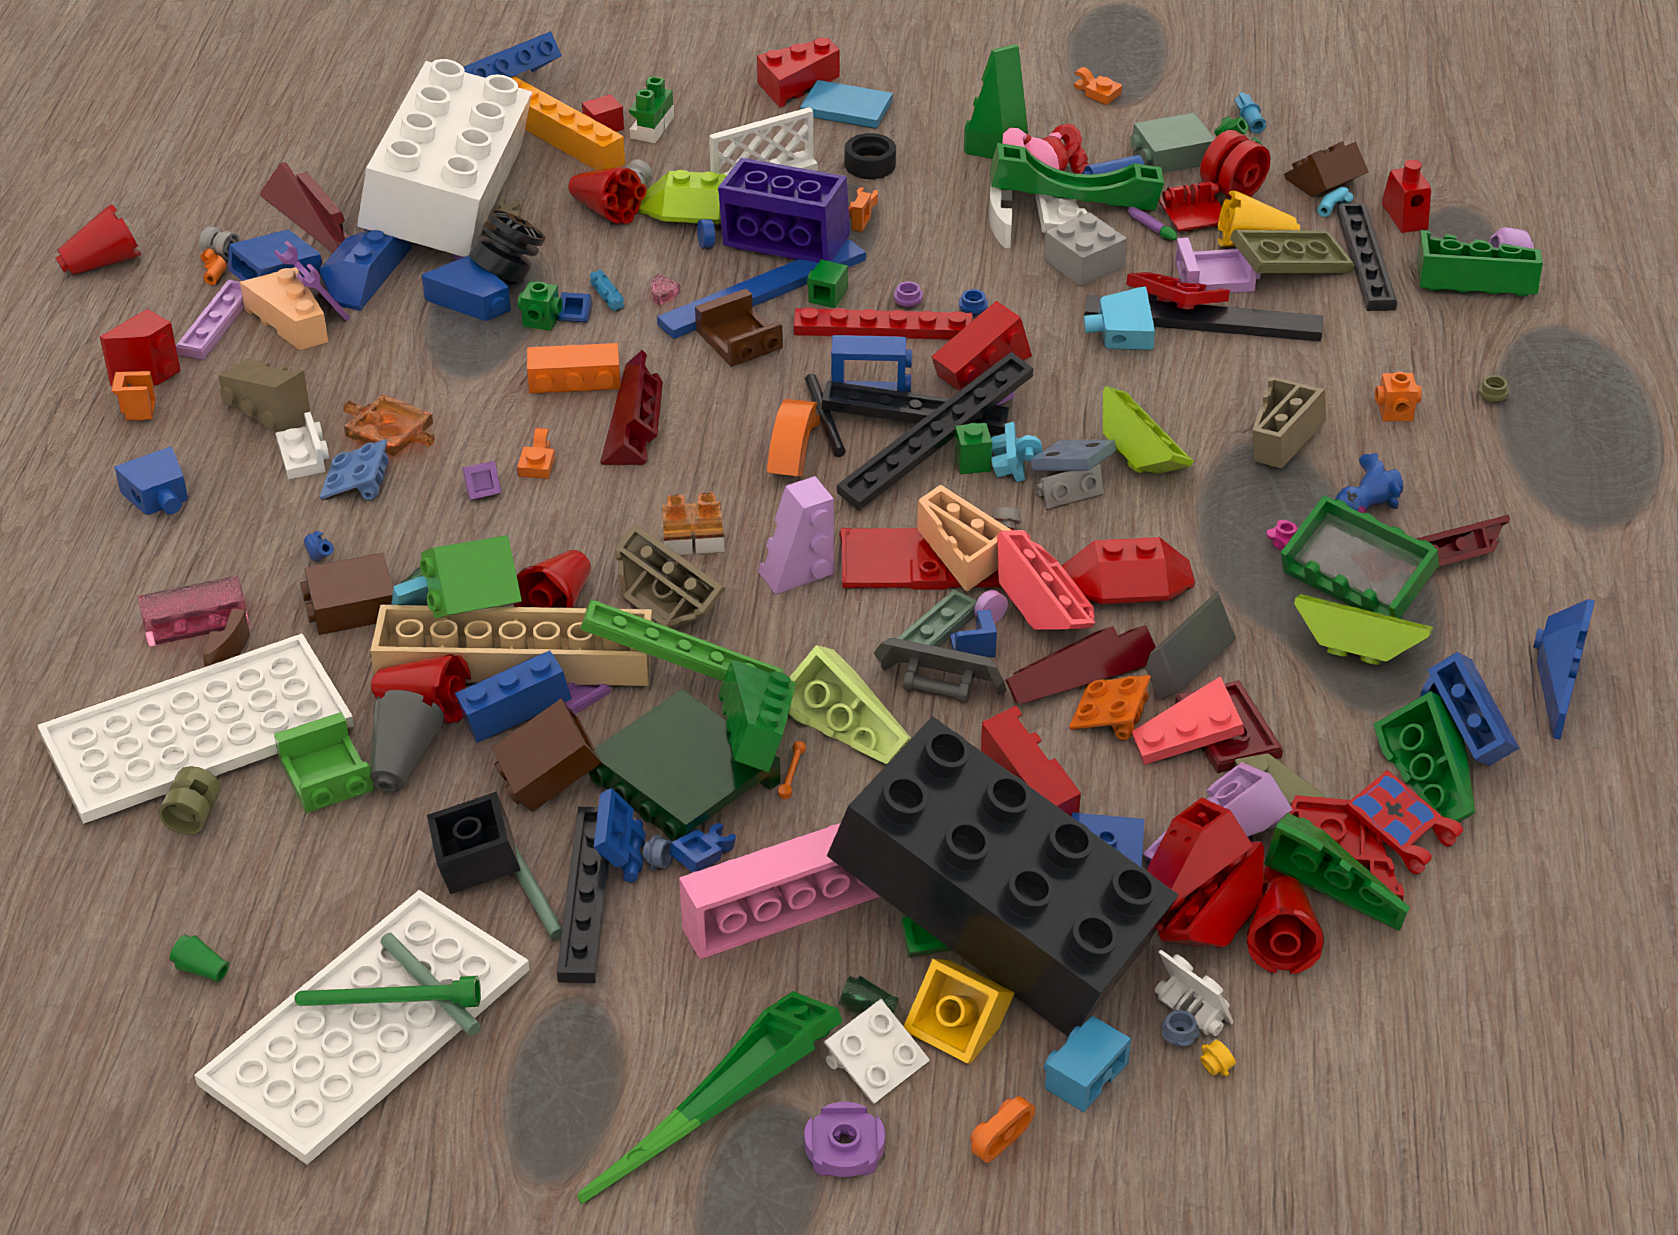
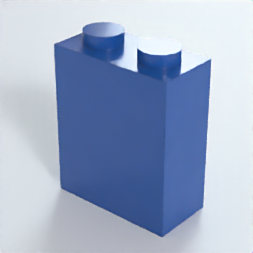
M287 229L229 244L228 270L244 281L275 273L284 268H294V265L281 262L274 254L276 250L280 254L288 250V246L284 243L285 241H289L296 248L298 261L309 273L310 270L307 265L311 264L320 275L319 269L322 265V259L318 251Z

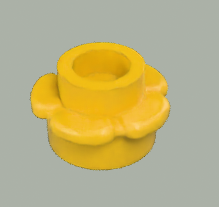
M1217 1039L1209 1045L1203 1044L1201 1046L1203 1055L1200 1056V1061L1206 1070L1213 1076L1218 1073L1225 1077L1228 1076V1070L1236 1064L1235 1058L1229 1049Z

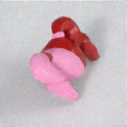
M1061 124L1049 136L1041 139L1031 137L1019 128H1009L1003 133L1002 144L1025 147L1034 157L1055 169L1064 171L1068 163H1070L1072 172L1074 174H1081L1084 172L1085 166L1089 165L1087 162L1088 157L1082 148L1080 130L1073 124Z

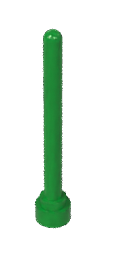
M477 975L461 976L459 980H454L449 985L305 990L297 992L294 1000L299 1006L452 1000L454 1004H460L462 1008L479 1007L481 985Z

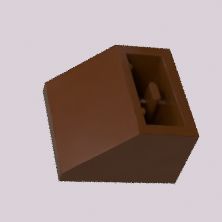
M1344 141L1328 147L1324 151H1317L1293 163V169L1284 173L1286 180L1313 197L1352 181L1369 171L1357 143L1353 142L1345 146Z

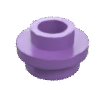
M902 282L894 292V300L903 307L911 308L922 302L923 292L915 282Z

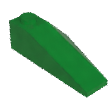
M1017 44L991 50L981 79L983 86L980 95L974 99L973 106L975 109L972 118L967 120L964 128V152L968 155L993 159L997 143L1003 142V133L1009 128H1019L1028 134L1020 53Z
M1430 691L1373 724L1382 753L1389 762L1394 764L1401 773L1400 776L1414 789L1421 799L1441 816L1457 822H1461L1476 814L1464 738L1442 697Z

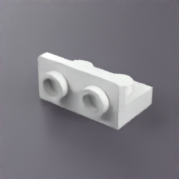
M311 412L304 413L306 427L291 428L275 433L288 480L326 472L324 459H329L326 441L323 440L320 422H313Z

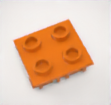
M1127 676L1119 679L1096 680L1087 684L1069 729L1111 725L1118 739L1127 740L1131 738L1132 731L1135 730L1134 724L1139 722L1140 716L1143 713V705L1149 698L1147 686L1151 676Z

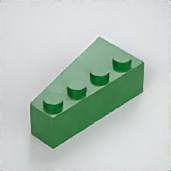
M1421 230L1417 254L1420 288H1426L1431 291L1453 289L1462 293L1484 291L1487 294L1503 292L1513 293L1518 296L1538 295L1543 266L1541 250L1503 243L1499 245V248H1495L1485 240L1475 239L1472 243L1457 241V236L1445 234L1444 239L1431 237V231Z
M731 659L718 697L719 701L724 702L721 709L723 715L727 716L725 725L727 731L731 732L729 741L733 757L737 762L769 773L784 732L797 682L791 681L790 677L783 673H769Z

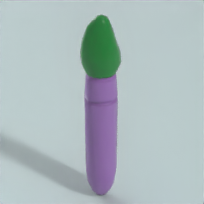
M1129 207L1128 212L1132 218L1160 234L1164 239L1177 240V234L1171 227L1165 226L1141 209Z

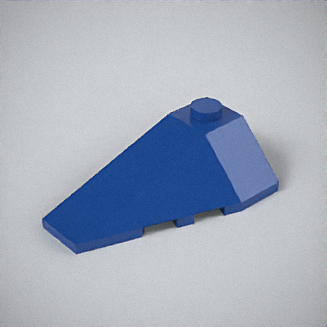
M1587 599L1548 616L1545 630L1537 629L1533 648L1540 649L1537 667L1552 735L1555 739H1561L1595 600Z

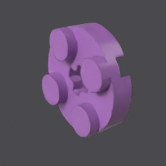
M854 1102L831 1103L821 1108V1114L817 1115L813 1120L812 1117L808 1120L804 1131L805 1152L813 1163V1169L820 1175L852 1177L860 1174L868 1175L876 1170L877 1162L883 1156L885 1128L880 1118L876 1115L875 1119L872 1115L868 1114L867 1108L861 1104ZM847 1134L853 1142L842 1144L837 1141L840 1140L841 1135Z

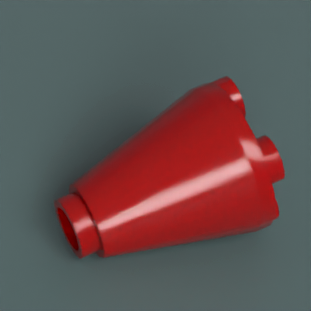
M627 167L580 173L574 175L568 185L569 193L576 200L606 220L616 224L631 223L647 193L646 186L641 183L636 172Z

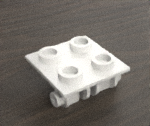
M1159 951L1161 959L1171 977L1168 982L1162 980L1156 986L1155 993L1158 994L1159 1001L1173 1011L1176 1009L1191 1013L1195 1017L1199 1029L1205 1035L1212 1034L1217 1036L1223 1029V1019L1231 1025L1234 1023L1228 1010L1230 1004L1222 997L1223 989L1218 983L1208 976H1204L1203 979L1192 972L1193 967L1181 956L1175 954L1172 958L1164 951Z
M882 999L824 1041L825 1045L829 1048V1055L826 1057L827 1064L834 1070L838 1067L844 1068L872 1104H875L930 1061Z

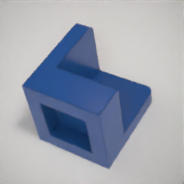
M990 609L977 611L976 630L958 631L950 635L952 650L988 658L996 657L997 630Z

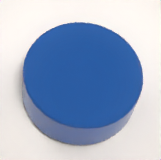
M699 219L697 237L701 248L713 247L715 243V227L711 219Z

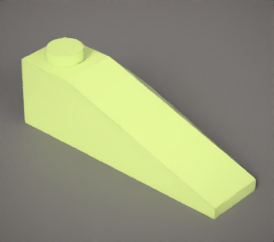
M816 645L791 674V681L797 682L789 714L796 721L811 726L823 734L848 744L852 748L885 764H888L911 739L856 671L834 649Z

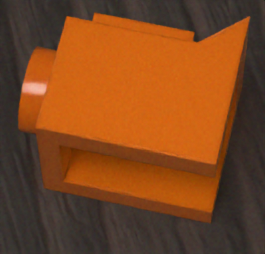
M115 372L111 391L118 395L121 414H125L126 420L142 421L153 419L156 396L151 372Z

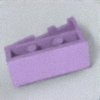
M816 476L785 486L774 520L777 523L774 536L768 538L766 547L769 551L765 563H760L758 573L775 594L834 574V498Z

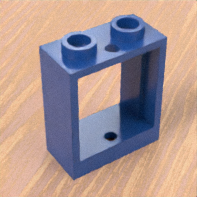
M833 335L831 381L911 392V374H905L906 368H912V349H906V337ZM845 360L898 361L897 382L845 381Z

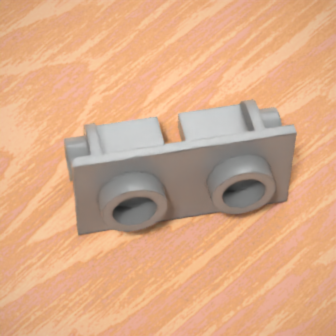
M1099 463L1089 471H1067L1042 478L1040 484H1036L1037 495L1039 497L1044 496L1045 507L1050 509L1104 494L1101 465Z

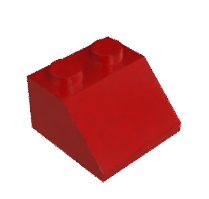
M149 309L140 312L100 336L110 386L113 385L115 372L150 371L154 386L159 385L181 371L171 322Z

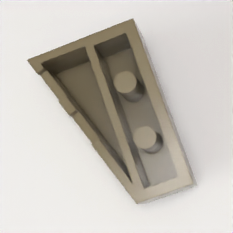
M1269 376L1267 392H1264L1263 404L1259 408L1252 429L1255 462L1283 468L1326 421L1325 389Z

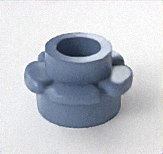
M655 835L650 841L645 843L643 860L649 863L650 870L656 871L657 868L667 869L671 865L673 856L669 854L671 840Z
M1184 1010L1172 1011L1161 1024L1163 1038L1175 1046L1191 1045L1194 1042V1038L1199 1036L1200 1029L1195 1017Z

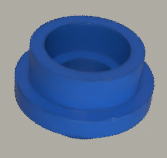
M969 289L964 291L959 299V308L965 313L978 315L988 308V300L985 297V293L981 290Z

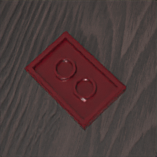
M1240 680L1225 683L1224 685L1243 723L1245 734L1202 747L1215 771L1221 773L1232 770L1235 759L1262 754H1270L1275 759L1282 758L1283 748ZM1197 690L1176 695L1175 704Z

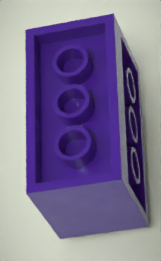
M741 157L718 187L724 246L734 247L739 250L745 249L761 252L765 255L771 254L787 257L791 260L802 259L819 263L821 259L832 261L850 235L847 176Z

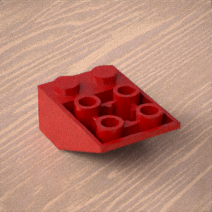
M1201 797L1172 819L1146 870L1178 894L1177 899L1169 910L1172 911L1180 907L1185 902V897L1194 890L1204 888L1212 883L1215 875L1226 866H1233L1240 862L1245 856L1244 853L1252 848L1253 845L1231 810Z

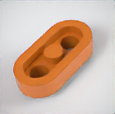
M1017 1096L1014 1099L1009 1098L1004 1101L996 1115L987 1123L981 1122L972 1132L970 1137L972 1142L971 1152L986 1163L994 1160L1029 1127L1035 1115V1105L1022 1096Z

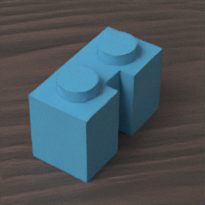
M1091 1016L1082 1027L1076 1026L1072 1030L1067 1043L1059 1051L1054 1050L1048 1056L1044 1064V1070L1046 1071L1045 1089L1080 1111L1085 1112L1102 1093V1086L1107 1081L1111 1083L1129 1063L1131 1038L1096 1017Z

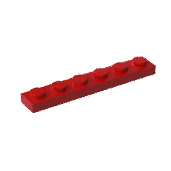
M795 308L794 335L893 336L910 339L951 340L972 322V313L959 311L915 312L903 310Z

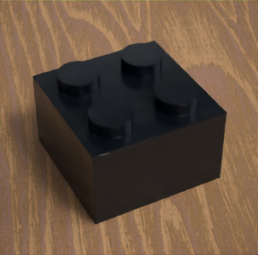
M497 791L427 815L437 866L450 894L521 871L510 823Z

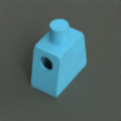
M1146 287L1103 296L1100 298L1099 314L1083 316L1085 334L1102 332L1104 346L1108 349L1151 350L1154 348L1155 329Z

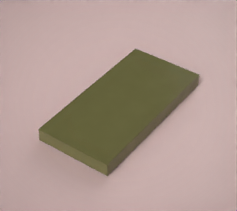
M1233 230L1230 237L1231 241L1256 273H1352L1355 266L1328 231Z

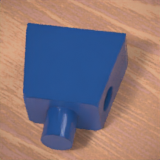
M171 446L114 466L121 494L144 514L150 515L164 510L167 514H174L180 510L182 503L188 499L184 476Z

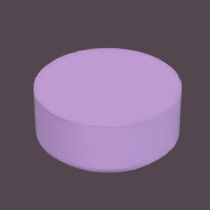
M996 590L984 592L975 604L974 612L976 617L977 611L990 609L994 623L998 622L1006 613L1008 607L1007 598Z

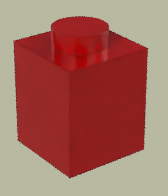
M611 94L582 103V114L615 132L624 130L623 106Z

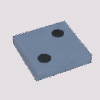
M1058 440L1031 458L1032 470L1089 471L1116 451L1115 440Z

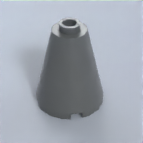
M390 690L385 692L383 698L380 699L379 696L376 699L373 716L370 778L376 788L383 792L390 793L404 788L442 728L444 713L434 702L432 707L423 703L424 696L405 690Z

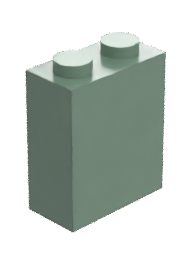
M1195 113L1134 123L1133 135L1130 136V145L1132 150L1142 157L1145 165L1161 167L1162 173L1200 167L1204 154L1214 140V137Z

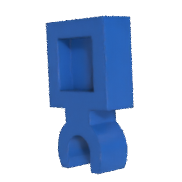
M717 823L710 827L707 834L696 829L671 842L669 854L693 873L721 860L722 852H728L734 848L736 835L733 833L727 837H721L723 825Z

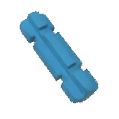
M602 270L592 271L590 273V283L609 308L613 311H616L618 308L622 309L625 305L623 303L624 297L618 292L607 275Z

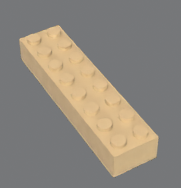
M380 605L370 650L374 675L380 668L448 654L460 655L467 662L471 672V680L466 679V683H479L550 650L562 668L567 683H575V685L606 684L623 686H649L652 655L580 630L586 608L492 607L435 619L433 611L427 605ZM620 609L653 622L652 609Z

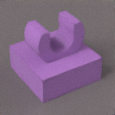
M494 461L462 467L466 490L470 500L501 493Z

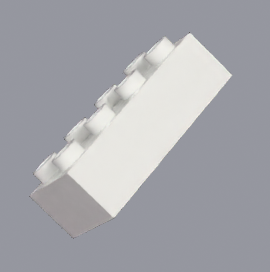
M439 59L432 63L425 61L366 167L357 227L371 231L380 230L385 235L394 236L462 257L469 256V252L477 236H480L483 225L487 221L491 209H493L522 147L532 91L518 88L515 80L504 75H490L487 78L466 73L462 65L452 60Z

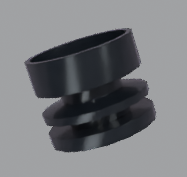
M491 209L488 215L490 222H485L483 225V230L490 237L477 236L469 256L489 272L506 280L522 283L532 265L524 255L537 256L539 249L536 246L543 245L545 236L523 218L502 210Z

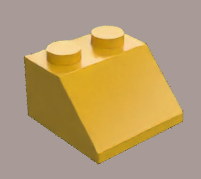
M932 959L903 1027L909 1034L967 1064H971L1000 1028L1015 992L951 960Z

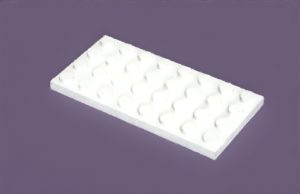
M299 634L37 726L47 751L84 824L167 794L177 772L183 767H200L217 776L278 754L274 738L275 733L342 712L346 719L347 728L353 727L354 722L352 714L304 635Z
M418 890L194 1075L196 1084L308 1165L459 1033L462 1028L436 1001L299 1006L294 1000L297 992L305 990L421 986L380 943L381 938L385 934L392 933L442 985L452 984L454 980H459L461 976L477 975L479 977L481 985L479 1007H465L476 1018L530 970L529 960Z

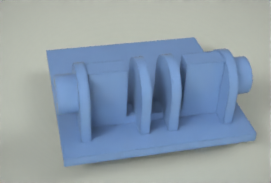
M385 439L376 443H367L348 453L341 452L336 455L332 460L325 479L320 499L356 487L364 499L371 500L375 498L379 493V485L383 481L385 469L389 463V458L386 452H384L388 441Z

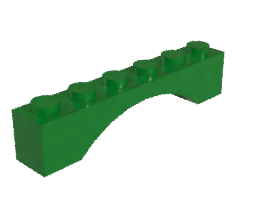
M997 143L990 168L991 186L1000 190L1023 191L1028 194H1043L1055 198L1077 199L1082 202L1105 203L1110 206L1136 207L1141 210H1156L1164 186L1161 167L1133 163L1108 173L1091 175L1073 174L1046 165L1034 157L1025 147Z

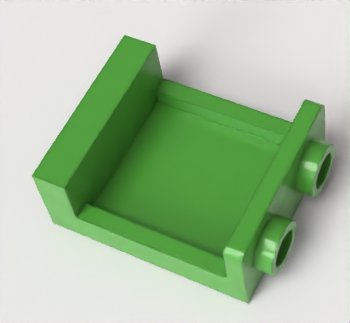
M508 535L433 547L421 552L420 570L426 578L429 591L427 593V604L429 609L433 611L435 619L522 602Z
M342 712L274 734L278 759L305 813L374 790L373 781L370 778V766L368 762H362L348 736L347 723Z

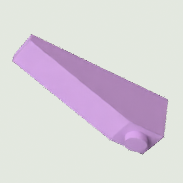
M1243 762L1214 782L1206 790L1209 795L1207 800L1231 810L1247 837L1276 827L1278 822L1292 810V807L1271 774ZM1166 831L1143 853V856L1149 862H1151Z

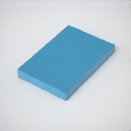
M817 80L800 106V110L810 107L813 110L814 118L877 128L893 101V93Z

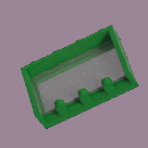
M1323 495L1281 551L1284 573L1352 607L1401 619L1434 571L1439 569L1438 549L1428 541H1419L1407 535L1396 526L1390 527L1383 524L1373 515L1360 513L1350 508L1344 501L1339 499L1333 500Z

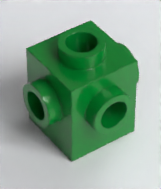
M529 281L524 292H520L518 297V309L522 311L523 327L552 330L558 315L562 311L563 305L562 298L558 294V285L547 284L541 281Z

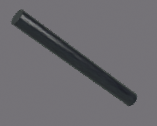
M808 374L805 377V382L813 402H817L816 410L818 415H821L820 421L835 457H842L845 455L846 450L831 412L821 409L823 392L815 374Z

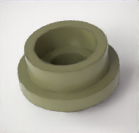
M1498 375L1486 376L1478 388L1480 396L1489 402L1505 400L1509 396L1510 391L1507 380Z

